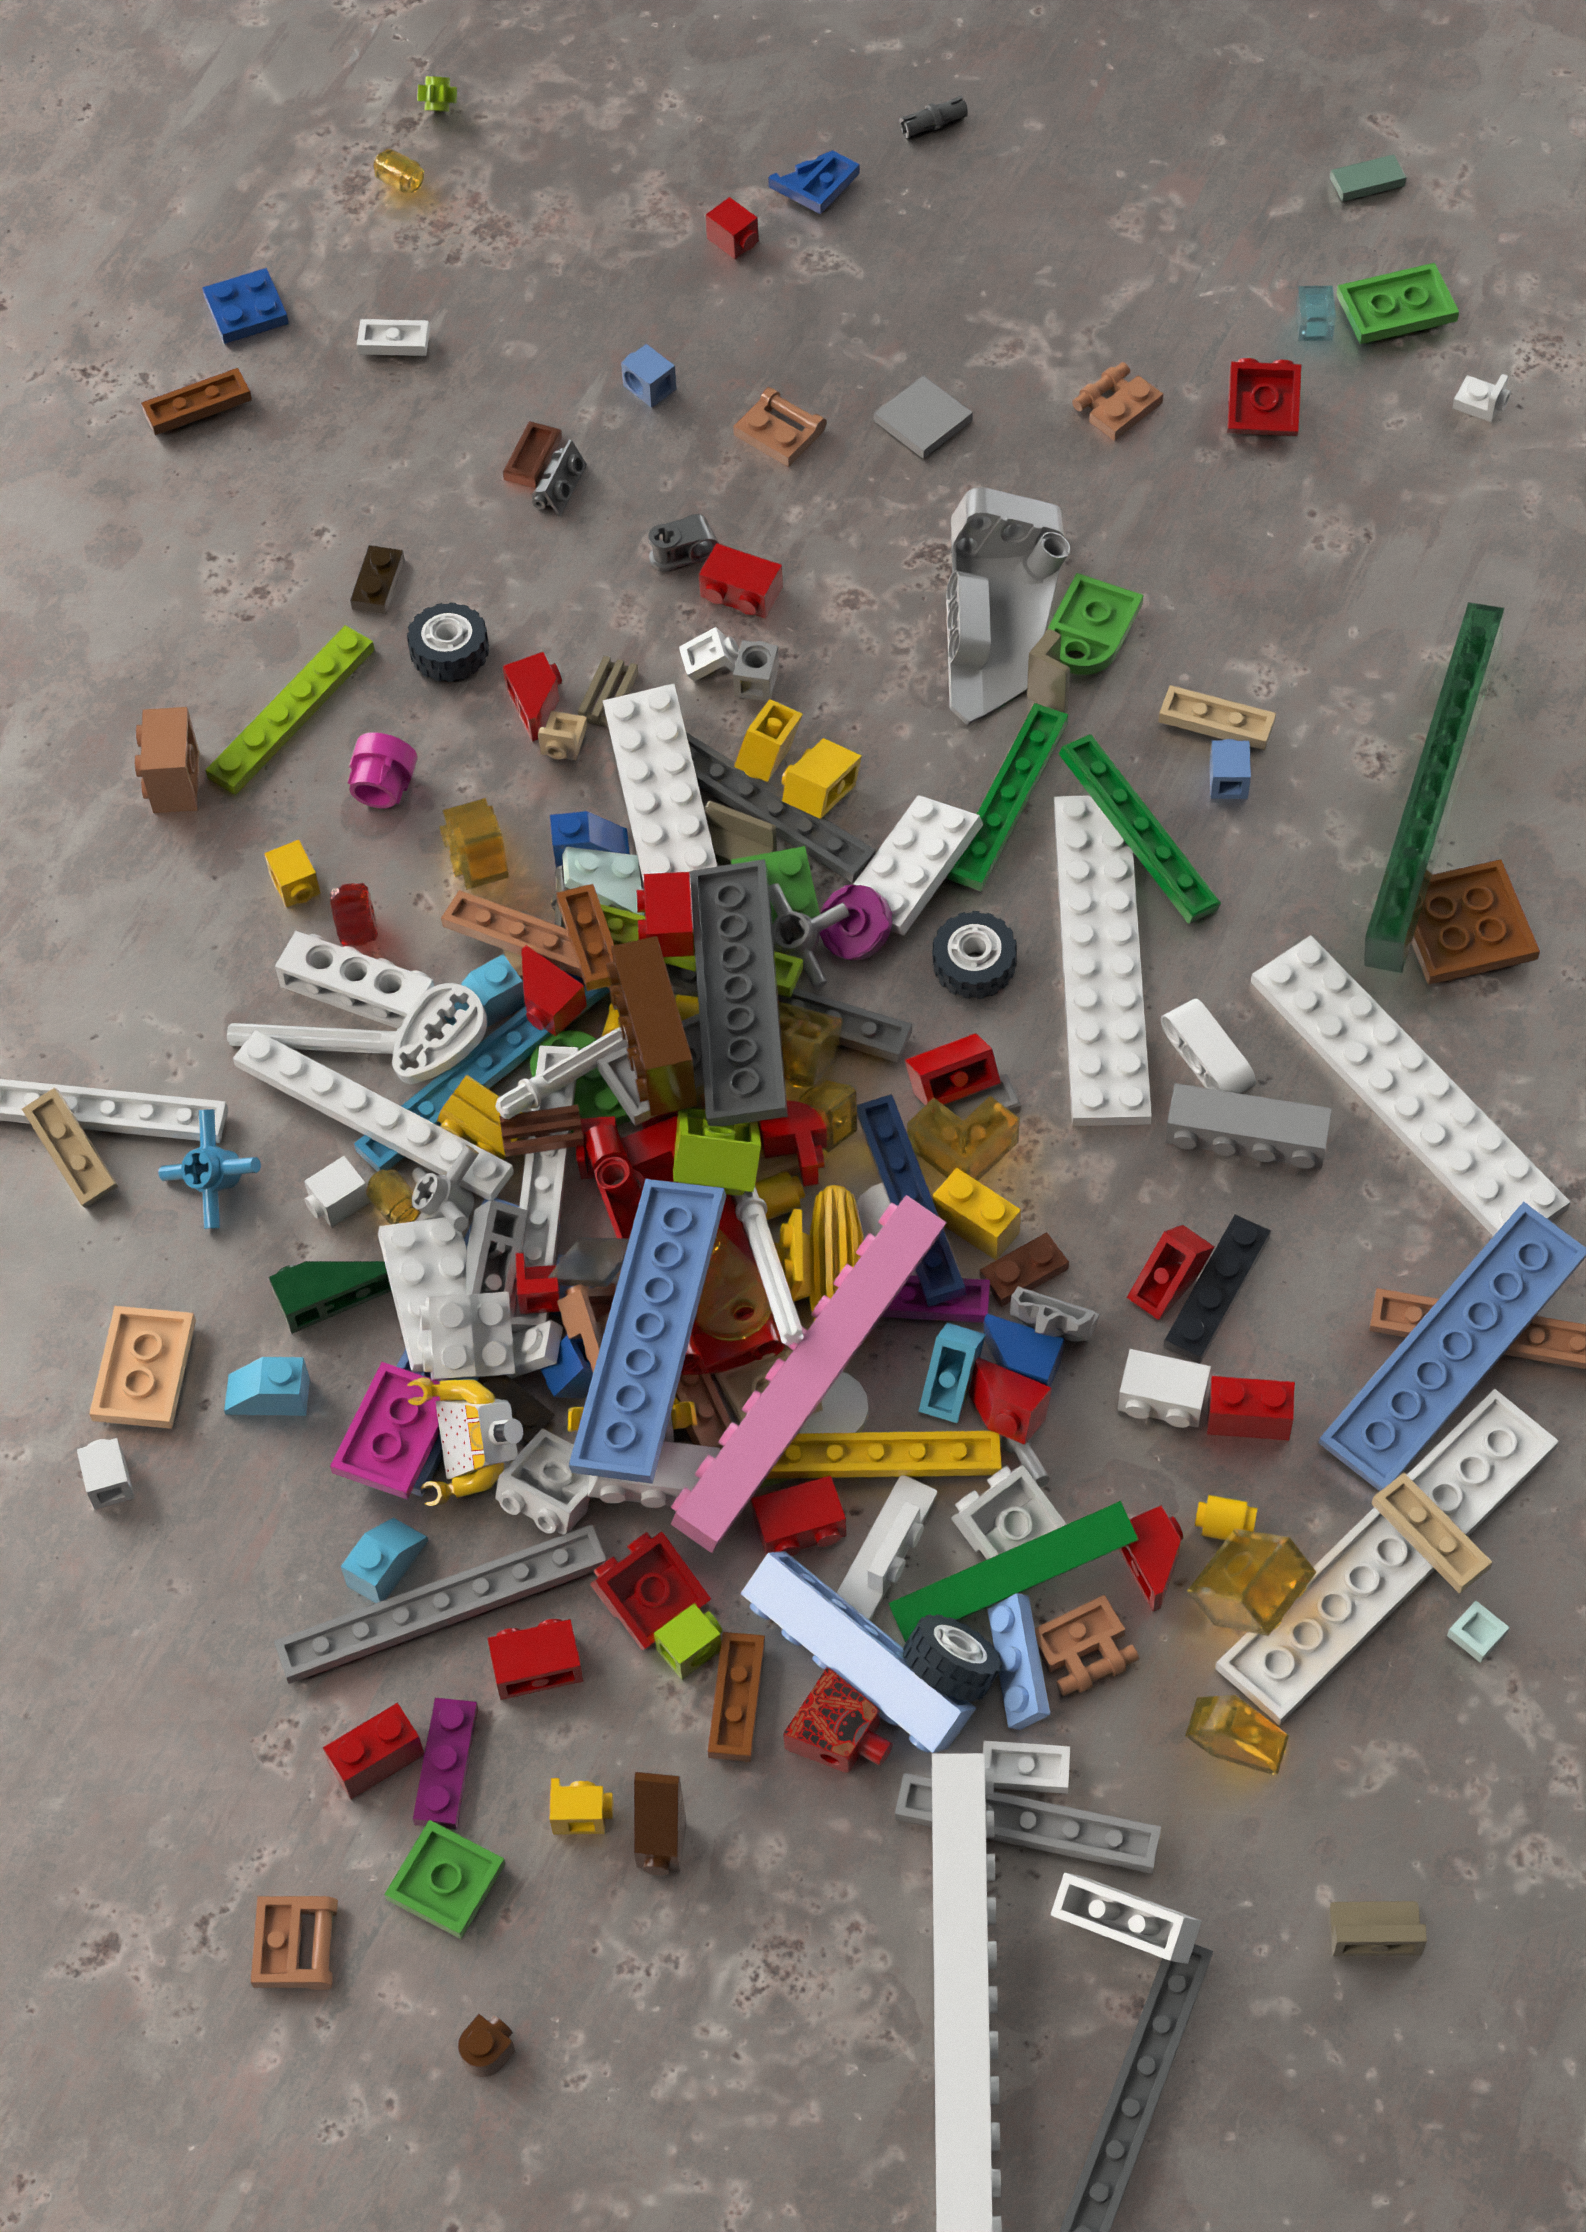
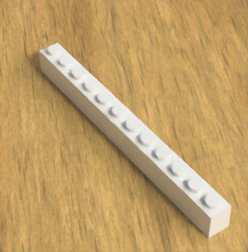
M985 1753L932 1754L936 2232H1002L1001 2216H992V2198H1001L1000 2169H992L991 2151H1000V2122H991L990 2105H999V2076H990V2059H998V2031H989V2014L998 2013L997 1986H988V1969H997L996 1941H988L987 1925H996V1897H987V1881H995V1854H986V1838H994V1811H986L985 1795H994L993 1768H985Z

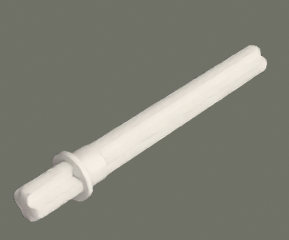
M232 1023L228 1026L227 1041L231 1046H243L251 1034L257 1030L291 1049L393 1054L400 1028H397V1031ZM429 1033L430 1038L434 1039L435 1035Z
M619 1027L530 1080L525 1078L520 1080L518 1087L497 1099L496 1110L502 1118L510 1119L529 1107L537 1108L540 1106L542 1099L596 1068L597 1060L627 1047L626 1040H622Z
M755 1187L754 1192L744 1191V1195L735 1196L738 1204L735 1214L737 1219L743 1222L781 1341L785 1345L790 1346L793 1343H800L804 1336L767 1224V1205L763 1199L759 1198Z

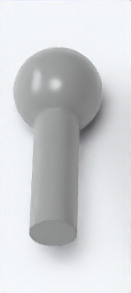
M999 1435L1002 1447L1006 1451L1018 1456L1022 1465H1024L1039 1487L1045 1486L1050 1478L1030 1446L1032 1437L1023 1445Z

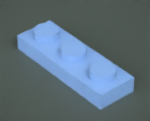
M1016 1593L987 1610L994 1649L999 1653L1000 1661H1002L999 1678L1008 1728L1022 1730L1049 1716L1050 1710L1029 1596Z

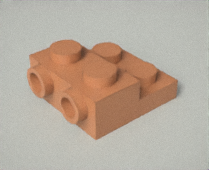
M606 1283L591 1289L588 1284L576 1285L565 1291L566 1297L557 1301L568 1338L583 1339L586 1356L593 1372L616 1291L615 1283Z

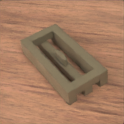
M603 656L578 709V715L587 717V722L609 728L606 716H602L604 710L603 700L610 699L620 675H624V678L615 698L630 693L639 673L638 664L630 663V666H626L623 660L617 659L616 663L611 662V657ZM608 672H611V673H610V676H609V678H608V680H607V682H606V684H605V686H604V688H603V691H602V693H601V695H600V697H599V699H598V701H597V703H596V706H595L593 712L591 713L590 711H591V709H592V707H593V705H594V702H595V700H596V698H597V696H598V694H599V692H600V690H601V687H602V685H603V683H604V681H605V679H606V677H607V675H608Z

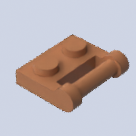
M767 387L763 391L760 400L733 426V432L737 438L789 467L823 433L827 420L818 414H809L780 397V392ZM775 409L806 428L801 432L770 414V412Z
M257 1896L251 1984L253 1988H309L312 1990H328L332 1988L333 1973L329 1971L332 1917L337 1915L338 1900L329 1896ZM303 1915L315 1916L311 1969H299Z

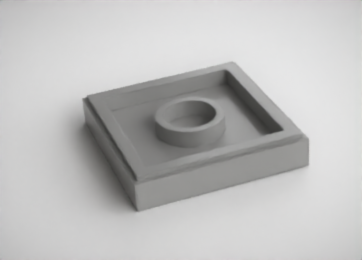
M923 375L874 413V421L924 459L973 421V412Z

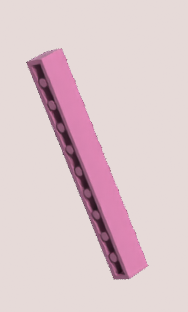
M906 1195L898 1206L894 1203L888 1206L878 1223L883 1225L876 1237L871 1233L867 1235L856 1251V1254L861 1256L856 1265L851 1267L846 1264L833 1284L838 1287L831 1299L824 1295L814 1308L811 1316L816 1318V1320L808 1330L802 1327L803 1340L800 1343H793L788 1346L793 1352L785 1362L780 1358L777 1359L765 1377L770 1383L761 1394L755 1390L742 1408V1411L747 1414L739 1426L733 1422L729 1425L718 1442L724 1446L716 1458L711 1455L705 1458L695 1473V1476L700 1478L692 1491L685 1487L672 1504L671 1508L676 1513L671 1525L709 1552L713 1553L940 1236L946 1222Z

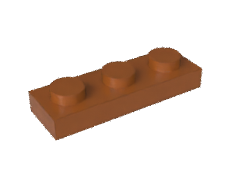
M235 368L141 402L145 417L156 436L252 401V397L240 370Z
M589 884L557 892V903L587 991L611 986L606 963L613 962L611 946H614L594 885Z
M722 1633L708 1744V1758L751 1762L765 1650V1635Z

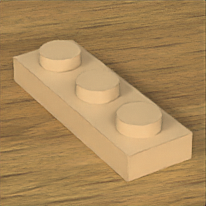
M1170 685L1159 712L1158 722L1224 740L1249 741L1250 747L1265 750L1275 724L1276 713Z
M54 1087L22 1108L25 1116L81 1206L84 1208L88 1207L118 1187L59 1090Z
M1402 1473L1373 1497L1371 1504L1459 1594L1491 1569L1493 1562L1405 1473Z

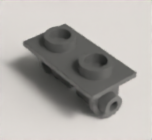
M572 440L568 441L565 448H560L558 451L553 452L552 459L544 472L547 479H541L536 490L532 493V504L536 508L544 509L546 506H552L558 516L562 515L587 466Z

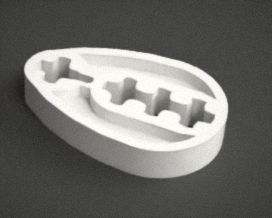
M444 983L430 988L419 997L403 1021L394 1045L392 1066L401 1081L407 1084H416L434 1078L463 1060L481 1042L487 1028V1015L478 996L466 986L456 983ZM457 1002L461 1004L467 1002L469 1008L466 1011L463 1009L456 1011L454 1005ZM445 1016L452 1018L454 1016L457 1022L453 1026L449 1023L444 1025L442 1018ZM431 1031L437 1033L442 1031L444 1037L441 1040L438 1038L431 1039L429 1033ZM407 1059L412 1062L417 1060L419 1066L416 1069L412 1067L406 1069L404 1062Z

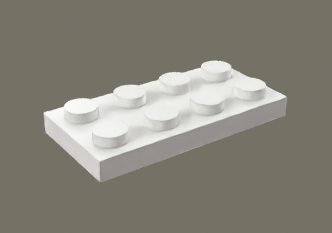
M920 795L916 797L854 883V885L871 887L886 898L892 912V932L903 936L906 934L983 826L980 815Z
M445 1217L379 1226L378 1231L411 1371L414 1373L424 1371L422 1347H429L428 1330L421 1331L419 1306H426L425 1298L428 1296L465 1294L467 1249L462 1231L454 1229Z

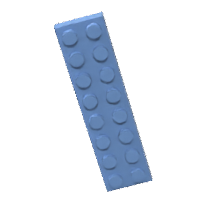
M651 1179L645 1180L569 1462L571 1473L653 1484L726 1199L724 1188Z
M1523 1201L1319 1438V1444L1377 1490L1381 1491L1406 1470L1586 1258V1247Z

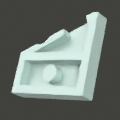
M566 847L562 854L565 887L573 889L593 884L600 904L606 906L612 904L621 910L644 916V913H637L636 890H641L640 868L637 855Z

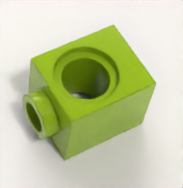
M694 1603L654 1633L656 1650L683 1680L720 1652V1634L723 1630L717 1619L709 1611L703 1614Z

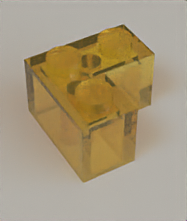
M486 798L442 810L445 825L439 826L444 847H448L453 874L455 877L462 876L466 890L509 878L502 832L492 805L488 806Z
M778 1001L785 1080L790 1085L799 1088L814 1087L836 1062L843 1019Z
M989 1096L963 1121L937 1099L933 1098L907 1122V1134L914 1152L946 1178L958 1168L979 1181L1019 1143L1020 1118Z

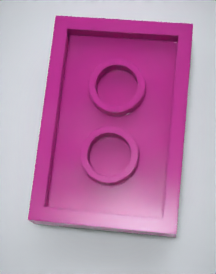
M381 1362L330 1465L333 1474L408 1500L440 1433L435 1402L440 1400V1397H433L430 1401L417 1406L408 1402L411 1398L423 1397L424 1393L420 1386H407V1384L425 1376ZM432 1380L434 1385L440 1384V1381Z

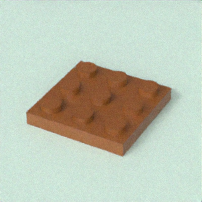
M1502 859L1392 884V896L1428 985L1538 960L1540 954L1539 947Z

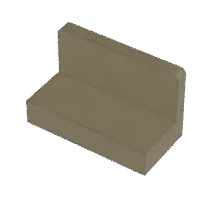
M1048 629L1029 652L1027 698L1040 705L1066 713L1069 700L1070 668L1060 663L1061 634Z
M708 801L705 806V816L717 863L731 865V859L777 851L775 825Z
M1416 1901L1332 1902L1330 1904L1329 1913L1333 1956H1422L1427 1943L1426 1924H1420L1419 1904Z

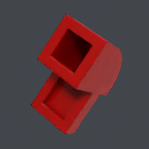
M787 1100L788 1117L758 1121L765 1159L796 1153L803 1187L819 1184L818 1169L825 1168L822 1151L823 1148H827L825 1122L821 1115L809 1105Z

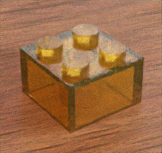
M1234 1529L1187 1592L1213 1625L1269 1636L1281 1624L1284 1615L1296 1599L1305 1592L1306 1586L1317 1572L1290 1537Z

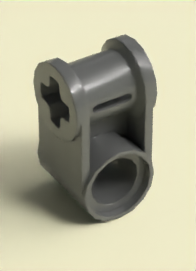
M692 514L680 520L654 526L648 535L649 544L652 546L649 555L650 564L658 571L667 572L692 563L706 561L714 546L718 543L706 517L701 514Z

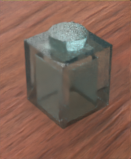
M1298 286L1295 308L1298 341H1333L1336 320L1333 286Z

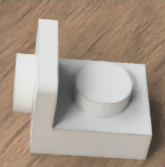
M1501 374L1497 384L1494 385L1467 375L1454 398L1452 409L1492 422L1498 409L1504 411L1511 395V391L1506 389L1509 376Z
M717 627L679 646L687 676L693 681L708 675L724 665L734 673L739 647L731 636L726 637Z

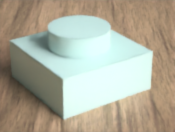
M1475 1601L1449 1629L1447 1636L1481 1663L1507 1635L1510 1627L1479 1602Z

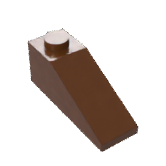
M635 1772L634 1856L637 1868H643V1871L648 1874L658 1876L667 1875L669 1871L680 1872L687 1824L680 1776Z

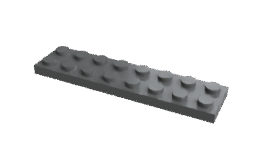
M765 859L690 871L705 1107L708 1126H728L788 1117L768 870Z

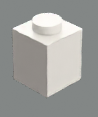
M342 1156L304 1181L308 1197L304 1199L307 1207L317 1219L322 1216L330 1227L338 1224L371 1202L365 1181L345 1156Z
M117 1438L95 1440L88 1444L87 1447L77 1449L86 1492L94 1510L135 1498L125 1456Z

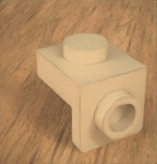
M551 711L546 728L541 727L538 733L541 755H547L554 759L564 758L577 761L588 726L587 717Z

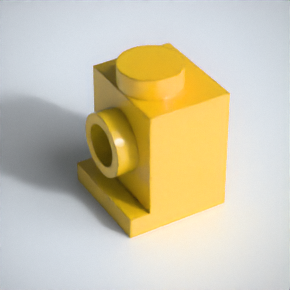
M551 1778L549 1820L553 1835L605 1834V1819H613V1793H604L603 1786H596L593 1782L575 1781L570 1786H561L560 1778Z

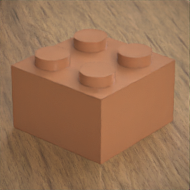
M188 708L143 709L142 725H136V740L138 747H141V755H135V772L137 777H142L141 788L143 798L150 800L153 813L198 811L199 747Z

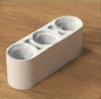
M1192 999L1161 1016V1025L1167 1038L1205 1088L1240 1094L1255 1086L1256 1078L1250 1064L1199 999Z

